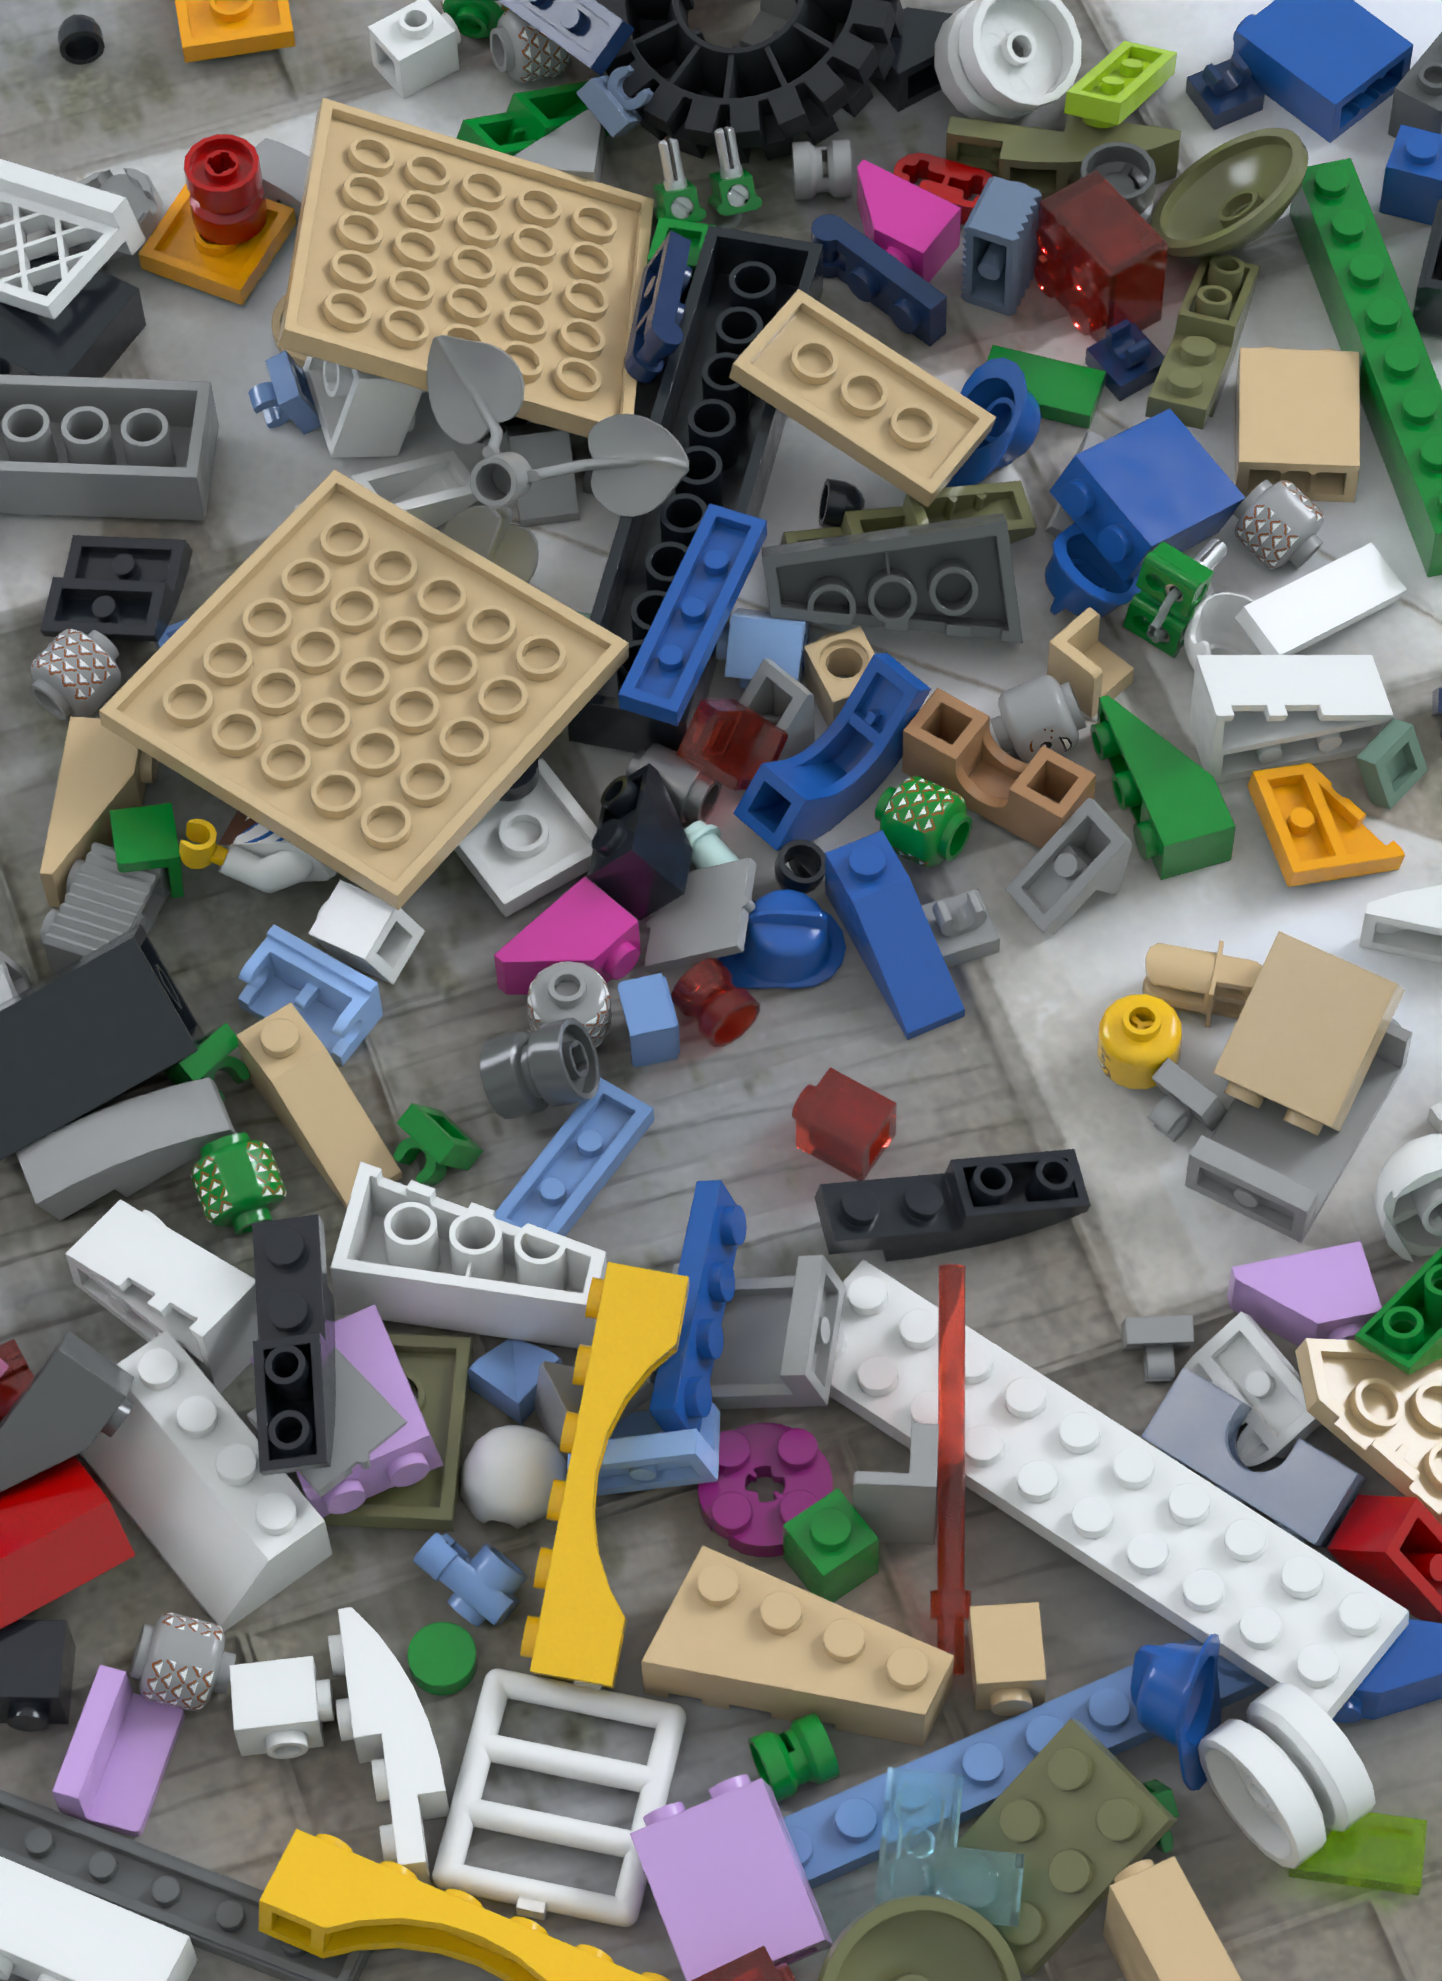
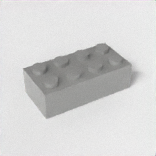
M0 374V514L205 521L219 428L211 382Z

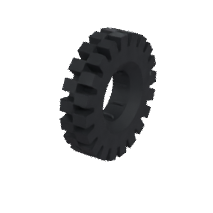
M596 0L635 28L606 72L610 76L615 69L631 65L635 71L624 80V93L630 98L636 97L640 91L650 88L654 93L646 106L636 109L644 119L640 122L641 126L660 141L669 134L671 138L678 140L681 152L703 159L708 147H714L718 154L715 130L722 128L725 135L724 127H732L735 131L740 163H749L751 147L757 146L763 147L769 161L792 155L793 137L805 131L814 145L820 143L839 131L833 115L841 108L855 118L873 98L867 82L870 76L884 81L896 55L890 38H901L904 10L900 0H795L797 7L793 15L779 31L776 30L773 33V36L748 47L739 48L738 46H732V48H725L706 42L699 29L694 31L689 29L688 12L694 9L693 0Z

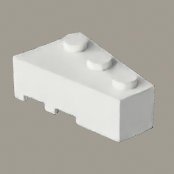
M1196 655L1189 728L1202 767L1214 777L1216 784L1251 777L1252 772L1257 770L1305 763L1317 764L1357 756L1393 720V712L1372 655Z

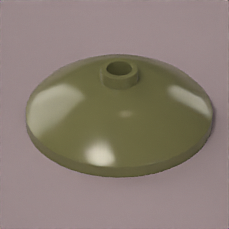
M1267 128L1238 136L1205 154L1187 168L1170 185L1159 200L1153 212L1150 225L1154 240L1165 253L1186 258H1201L1228 252L1256 240L1279 220L1300 190L1308 166V151L1300 137L1291 130Z
M909 1895L893 1898L875 1905L860 1914L835 1940L824 1959L818 1981H1022L1018 1965L1007 1942L988 1920L961 1903L928 1895Z

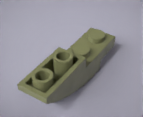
M1067 115L1064 132L1040 127H1026L990 122L983 119L950 116L946 133V159L983 169L993 176L1024 183L1031 188L1039 190L1042 200H1073L1080 197V169L1084 157L1093 148L1104 143L1120 141L1134 144L1145 150L1154 160L1156 168L1155 185L1176 178L1181 130L1124 122L1110 128H1097L1085 124L1082 121V117Z
M1212 255L1201 258L1179 310L1175 334L1149 393L1145 417L1151 418L1170 408L1185 426L1204 429L1208 417H1213L1225 386L1259 276V265L1243 262L1231 255Z

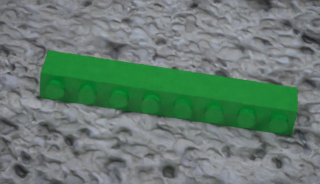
M1347 158L1307 166L1302 186L1291 202L1289 215L1341 351L1359 352L1360 401L1427 577L1442 575V389L1352 159Z

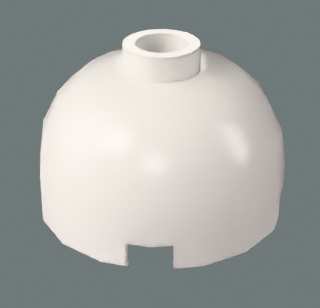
M1429 1134L1411 1140L1393 1152L1381 1168L1374 1193L1377 1215L1388 1245L1402 1259L1414 1262L1411 1254L1419 1257L1432 1255L1442 1247V1134Z

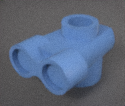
M435 1533L418 1551L413 1562L436 1582L440 1580L454 1592L447 1600L448 1604L471 1624L479 1627L487 1619L494 1626L501 1625L520 1603V1600L514 1594L526 1581L527 1575L508 1557L487 1543L483 1545L472 1559L469 1557L470 1553L461 1547L450 1535L444 1533L441 1536L439 1533Z

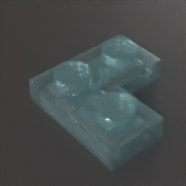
M888 1767L875 1905L893 1898L909 1895L937 1896L956 1901L971 1908L991 1924L1018 1927L1025 1854L957 1847L964 1775Z

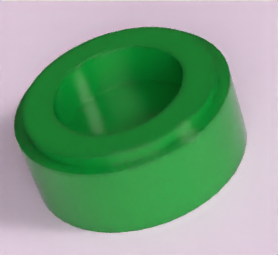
M436 1622L423 1627L413 1636L407 1651L409 1670L414 1682L421 1689L431 1694L450 1695L462 1690L472 1681L477 1670L478 1659L475 1643L471 1635L464 1628L454 1623Z

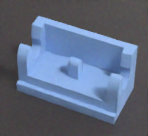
M274 924L266 933V939L248 959L239 974L238 979L247 983L238 997L239 1007L262 1020L287 1004L292 1003L325 1046L333 1061L343 1066L383 1016L378 983Z

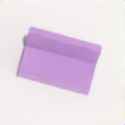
M100 1665L52 1790L59 1811L97 1827L134 1837L140 1836L144 1831L185 1719L184 1710L146 1700L142 1695L133 1693L126 1671Z

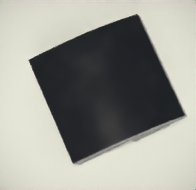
M73 535L64 576L52 578L41 626L42 634L46 637H56L66 629H75L88 635L92 630H96L111 640L158 642L171 621L181 596L193 551L186 540Z

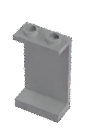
M1392 1018L1340 1132L1323 1125L1319 1136L1284 1121L1283 1118L1288 1108L1264 1098L1260 1109L1235 1098L1211 1139L1201 1135L1191 1150L1188 1158L1185 1186L1302 1243L1406 1066L1412 1032L1402 1028Z

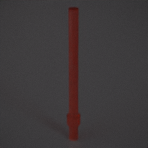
M945 1264L938 1267L939 1437L937 1590L930 1591V1620L937 1621V1648L954 1655L953 1676H963L965 1621H969V1606H972V1592L965 1590L966 1267L958 1264Z

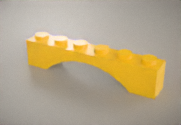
M608 1262L605 1279L592 1277L585 1317L597 1319L592 1346L579 1345L572 1380L573 1385L584 1386L579 1413L566 1412L559 1452L571 1454L566 1481L553 1480L546 1520L558 1522L553 1549L540 1548L533 1588L545 1590L540 1617L527 1616L521 1644L520 1656L532 1658L530 1667L532 1674L599 1685L610 1689L615 1687L627 1620L610 1590L599 1554L595 1519L598 1476L609 1438L627 1404L650 1375L678 1351L690 1287L688 1276Z
M296 1829L259 1900L258 1931L323 1959L354 1951L399 1948L445 1955L476 1965L504 1981H671L656 1973L644 1972L640 1975L614 1964L608 1954L596 1947L586 1944H579L574 1947L548 1936V1933L542 1926L530 1919L519 1916L508 1919L483 1908L482 1904L475 1897L458 1889L442 1891L421 1882L412 1871L398 1863L383 1861L380 1864L353 1853L352 1849L345 1842L328 1834L313 1836Z

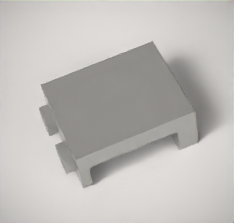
M824 1255L798 1256L795 1276L735 1278L734 1296L731 1301L726 1302L721 1325L724 1336L723 1351L720 1358L714 1360L710 1379L712 1403L718 1409L828 1406L846 1286ZM679 1264L674 1265L672 1274L678 1273Z

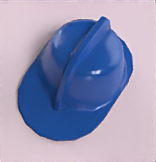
M1006 358L988 360L976 368L965 382L960 394L994 415L996 419L991 432L945 487L976 485L982 482L995 468L1007 466L1025 454L1034 443L1040 429V407L1032 393L1027 390L1025 375L1017 363Z
M1075 522L1058 534L1052 543L1053 554L1045 568L1044 576L1045 583L1054 597L1050 612L1053 615H1057L1067 609L1069 612L1079 616L1087 608L1091 607L1100 614V618H1103L1119 606L1129 603L1133 596L1141 591V589L1136 587L1138 576L1124 582Z
M790 889L776 890L758 898L757 901H753L755 909L749 913L743 952L696 963L708 979L723 987L737 989L809 988L832 978L842 966L846 945L840 926L830 914L821 909L815 900L802 892Z
M1210 1634L1203 1646L1175 1642L1162 1644L1161 1646L1144 1645L1137 1650L1134 1657L1130 1690L1132 1702L1137 1709L1138 1723L1146 1731L1178 1749L1183 1782L1191 1791L1200 1790L1208 1780L1200 1763L1199 1743L1202 1738L1221 1725V1700L1217 1669L1220 1649L1218 1634Z

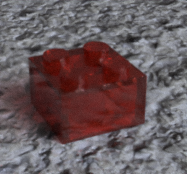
M1097 170L1040 201L1039 225L1036 232L1038 244L1037 262L1034 269L1035 279L1047 297H1055L1069 312L1073 324L1080 333L1086 336L1090 335L1096 342H1099L1105 338L1106 330L1126 319L1131 323L1134 322L1141 331L1161 320L1168 244Z

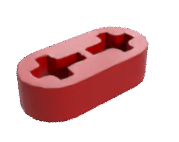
M925 153L906 155L896 163L893 172L894 175L912 184H915L919 178L926 179L922 180L918 187L961 207L960 225H965L988 179L993 177L991 173L983 169ZM972 194H979L973 201H968Z

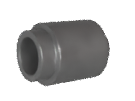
M658 743L651 745L647 751L641 749L636 752L628 765L626 777L650 763L659 771L680 822L684 824L690 820L694 822L702 820L705 822L709 818L717 804L722 789V780L712 775L709 766Z

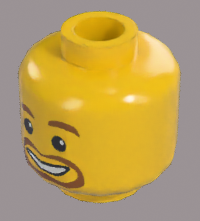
M1131 994L1112 1003L1105 1010L1101 1018L1097 1039V1060L1105 1075L1116 1084L1129 1089H1150L1157 1086L1152 1077L1167 1058L1175 1064H1178L1180 1060L1182 1024L1175 1010L1163 999L1148 994Z

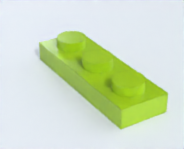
M1123 41L1066 91L1064 114L1082 117V121L1092 127L1110 128L1115 125L1118 126L1175 74L1177 52Z

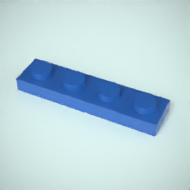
M709 503L618 694L620 709L678 726L767 537V520Z
M722 1180L696 1182L677 1275L688 1276L690 1283L678 1351L657 1369L649 1406L650 1413L663 1432L697 1429L700 1432L702 1419L709 1415L712 1406L710 1379L714 1360L719 1359L723 1351L724 1336L721 1325L726 1302L732 1300L735 1292L733 1266L737 1246L743 1244L747 1230L744 1210L735 1203Z

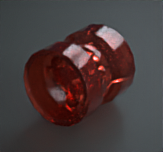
M708 958L691 967L679 979L671 993L672 1002L686 1017H695L699 1021V1032L713 1047L726 1046L741 1037L752 1026L760 1012V1004L745 988H736L733 985V974L718 958Z

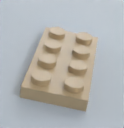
M800 289L794 293L732 365L729 376L730 379L926 507L930 506L991 432L996 419L994 415Z

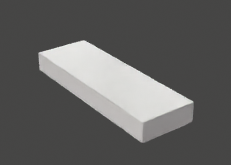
M1371 542L1244 606L1235 618L1262 655H1293L1397 602L1407 589Z

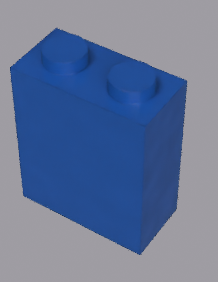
M1274 0L1256 15L1250 14L1245 17L1237 26L1233 35V54L1238 52L1252 71L1251 77L1262 92L1329 143L1394 94L1395 87L1410 70L1414 45L1354 0Z
M1170 408L1076 454L1049 491L1124 582L1139 575L1147 554L1150 551L1152 552L1162 541L1183 552L1218 534L1231 518L1236 508L1246 498Z

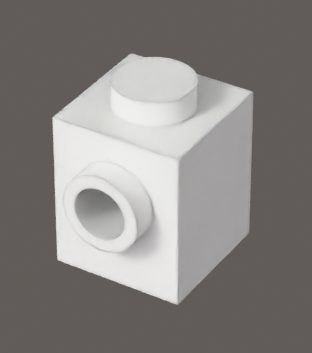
M417 0L368 27L373 66L403 99L460 69L457 44L461 42V36L458 27L450 15L447 13L440 14L428 0Z
M340 880L330 898L321 906L317 919L308 934L337 960L394 985L425 930L401 908L397 910L375 895Z
M313 1656L229 1665L234 1733L241 1756L267 1753L272 1758L290 1759L304 1755L309 1748L324 1747L322 1722L335 1721L331 1679H318Z

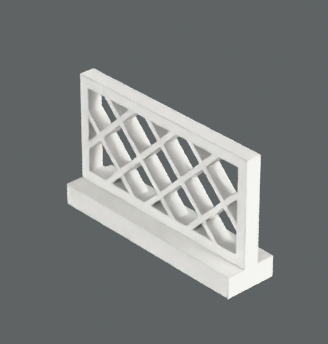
M0 159V216L5 215L14 218L12 221L0 224V243L15 238L17 242L16 247L0 251V270L18 264L20 267V273L0 279V302L55 320L116 251L133 256L146 241V238L126 197ZM45 228L56 232L55 234L27 243V234ZM85 242L94 243L89 250L69 256L70 247ZM58 252L59 260L31 269L30 260ZM62 278L47 296L33 292V287Z

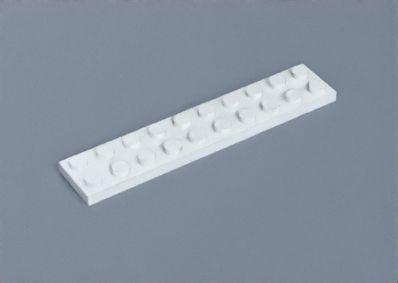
M864 1259L843 1281L846 1287L830 1397L909 1449L911 1444V1423L939 1424L937 1468L1204 1644L1210 1634H1218L1220 1640L1219 1655L1267 1687L1271 1688L1277 1683H1290L1311 1697L1333 1719L1409 1624V1611Z

